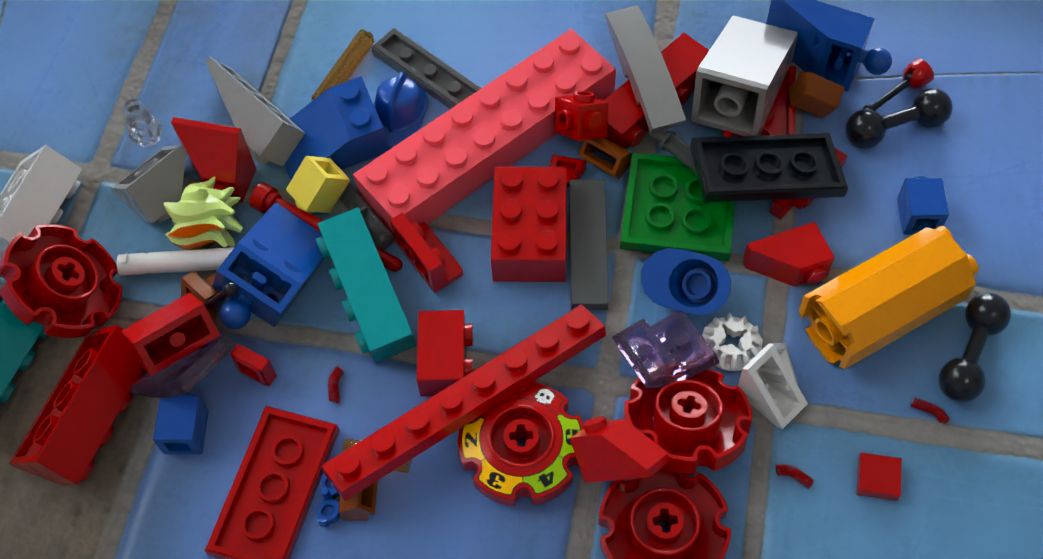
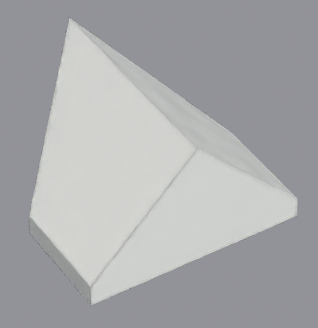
M769 343L742 369L738 387L744 392L749 403L776 427L784 429L808 404L798 387L786 343Z

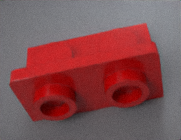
M403 213L390 219L395 243L434 293L463 276L462 267L426 222L420 224L417 222L410 223Z

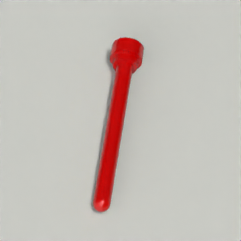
M261 182L253 190L249 201L250 207L265 214L276 202L320 232L317 223L324 220L283 200L276 188ZM376 247L385 268L393 272L401 270L403 264L399 258Z

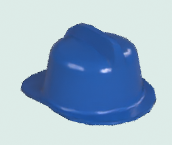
M400 72L398 77L389 78L382 82L377 89L373 104L384 128L390 148H393L420 130L428 107L429 99L426 92L411 79H408L405 72Z
M666 248L650 256L641 270V284L645 294L654 303L673 310L694 315H707L720 309L726 303L731 292V279L726 267L719 260L703 254L682 249Z

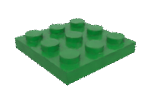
M632 152L620 249L651 253L666 248L682 249L707 255L717 260L729 261L735 201L704 203L698 177L694 174L693 170L676 157Z

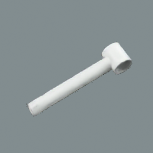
M235 247L119 254L117 256V270L120 276L218 270Z

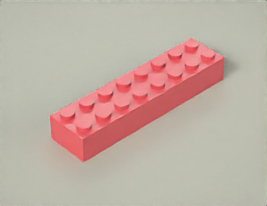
M570 29L355 172L353 177L357 192L373 208L377 217L392 233L390 219L400 213H403L410 223L417 222L420 224L426 222L429 224L494 178V167H511L558 134L554 132L555 97L570 96L577 91H588L595 93V98L604 101L615 91L616 68L573 29Z

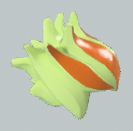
M215 176L209 181L188 185L184 189L179 202L163 203L174 224L170 232L168 231L165 235L174 245L186 250L199 249L213 242L219 243L223 248H226L228 245L234 247L236 245L235 241L227 230L241 233L243 230V226L232 216L235 211L231 207L241 199V197H230L234 188L228 187L224 190L213 189L216 181Z

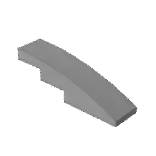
M636 5L606 13L605 19L624 77L629 78L637 105L642 106L650 133L683 125L686 117L660 49L639 6Z

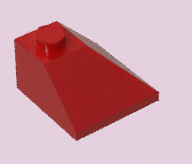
M173 117L171 124L181 145L186 149L188 161L200 181H209L215 176L216 181L213 189L224 190L228 187H233L234 191L230 197H241L238 202L243 203L256 167L241 128Z

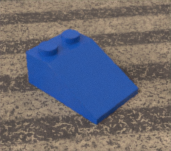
M362 76L328 88L290 118L292 122L305 132V135L285 162V167L290 180H292L305 156L331 158L342 170L382 155L390 150L384 128Z

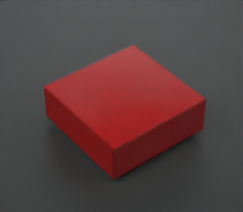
M237 344L230 353L240 373L264 386L270 387L277 377L270 360L254 351Z
M861 452L858 457L856 495L898 501L901 496L902 458Z

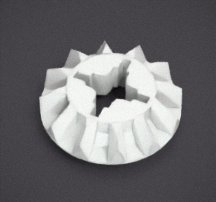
M731 313L721 318L714 317L712 322L707 327L705 326L701 338V347L706 358L716 367L727 371L742 370L762 350L763 339L758 332V325L753 326L747 321L746 316L738 318L733 317ZM726 334H729L732 338L743 336L739 340V348H736L733 344L723 345Z

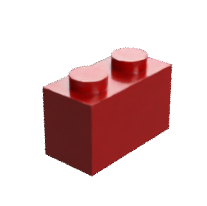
M190 292L121 331L137 361L151 376L221 336L204 303Z
M464 310L418 311L417 384L420 396H434L473 372V358H466L467 347L473 346L474 343L473 324H466Z

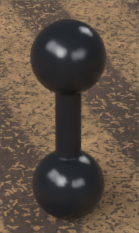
M930 88L923 90L915 97L912 107L881 116L874 110H859L849 117L845 127L846 136L854 146L867 149L878 145L883 140L887 129L915 120L925 127H938L950 118L953 109L952 101L946 92Z
M982 293L969 301L965 310V318L973 331L962 358H956L947 362L939 373V386L942 392L954 401H971L977 398L984 389L985 375L982 368L977 364L987 337L1002 332L1008 326L1011 319V310L1008 303L997 294Z

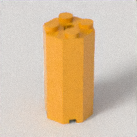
M939 226L935 229L926 227L804 295L799 313L801 319L808 316L811 326L805 329L806 333L825 360L832 364L841 361L839 367L846 369L966 300L976 285L974 275L978 274L979 267L976 260L971 255L966 254L954 241L951 232L946 227Z

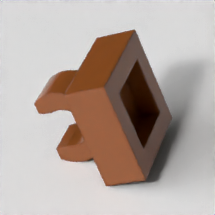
M194 271L181 277V297L190 292L203 303L220 293L219 290L212 286L215 274L208 276L204 280ZM217 304L208 310L212 320L216 318Z

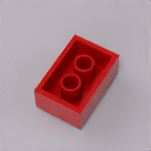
M494 167L491 237L493 282H566V167Z

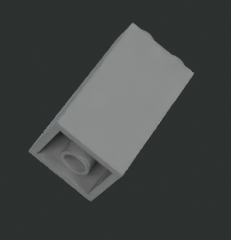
M732 16L696 71L691 122L723 131H730L741 136H760L793 60L798 32Z

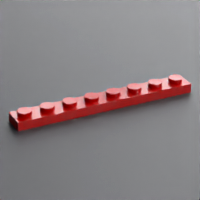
M581 304L321 465L325 476L343 500L347 501L605 337V325Z

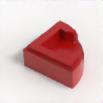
M553 154L549 167H566V187H569L570 180H579L583 176L587 168V161Z

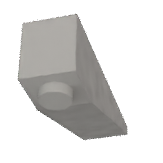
M209 57L206 64L235 127L241 128L245 141L251 148V156L265 165L271 161L283 167L305 135V132L236 71Z

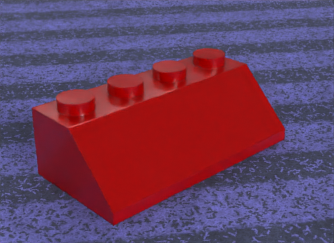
M113 325L89 332L85 336L9 463L11 466L63 486L78 485L79 482L84 481L89 476L94 467L92 459L95 453L112 436L114 427L111 426L118 413H122L130 404L133 397L131 390L136 381L142 379L147 373L137 361L121 332L124 330L123 328Z

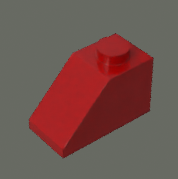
M815 222L748 243L743 264L746 269L796 287L805 283L813 285L824 280L829 274L835 257Z
M605 416L595 417L585 421L582 424L584 429L570 437L585 483L649 478L670 462L666 450L624 419L607 421Z

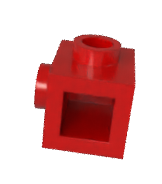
M577 91L570 96L555 97L554 132L576 141L607 137L609 102L595 98V93L588 91Z

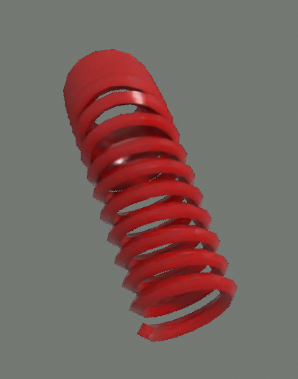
M338 366L334 368L328 378L329 381H327L329 383L327 385L329 401H337L336 404L340 402L339 380L344 375L343 370Z
M916 397L913 404H910L911 408L933 414L939 423L943 422L945 424L950 419L943 408H940V406L936 408L937 404L933 407V403L925 402V400L922 402V399H917Z
M776 464L778 476H791L793 479L796 477L795 480H798L800 484L803 483V486L805 485L807 489L814 484V479H811L806 473L804 474L799 468L796 469V466L792 470L793 466L791 465L789 470V465Z

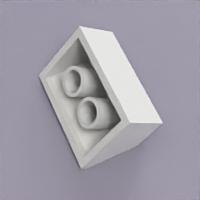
M44 145L20 162L0 194V256L18 234L22 233L28 236L35 226L56 224L63 214V209L60 206L64 199L71 198L80 185V182L76 179L81 173L82 168L47 145Z

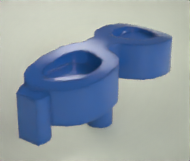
M323 473L321 494L324 499L317 510V521L320 527H328L330 524L337 522L341 517L339 514V503L334 500L340 494Z

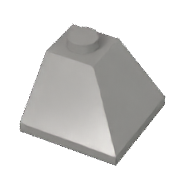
M182 145L164 146L111 187V190L145 222L154 223L157 220L158 223H162L170 217L163 203L179 202L182 197L186 149Z

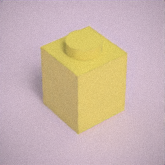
M305 156L286 190L296 200V206L305 212L330 213L350 182V179L331 158Z

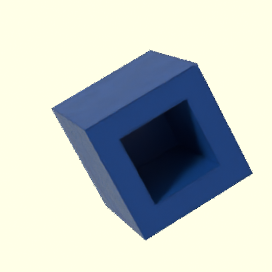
M924 176L905 178L897 197L903 234H916L926 227L935 229L939 226H944L949 212L942 178H927Z
M177 392L174 396H160L153 441L163 454H203L209 411L201 398L189 392Z

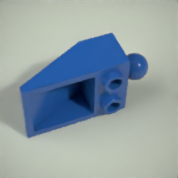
M771 0L766 24L798 32L792 62L804 72H811L845 87L844 91L848 92L860 63L864 64L865 69L873 75L886 73L892 65L891 54L886 49L876 47L869 51L865 50L875 18L817 0Z
M275 202L238 242L216 271L212 285L214 288L221 292L223 291V286L228 282H233L238 286L237 295L229 297L232 300L225 302L220 309L221 322L230 329H240L247 325L252 312L275 328L324 260L316 238L322 236L321 232Z

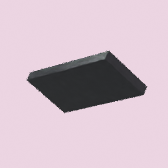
M830 133L692 138L690 143L704 203L845 197L848 191Z

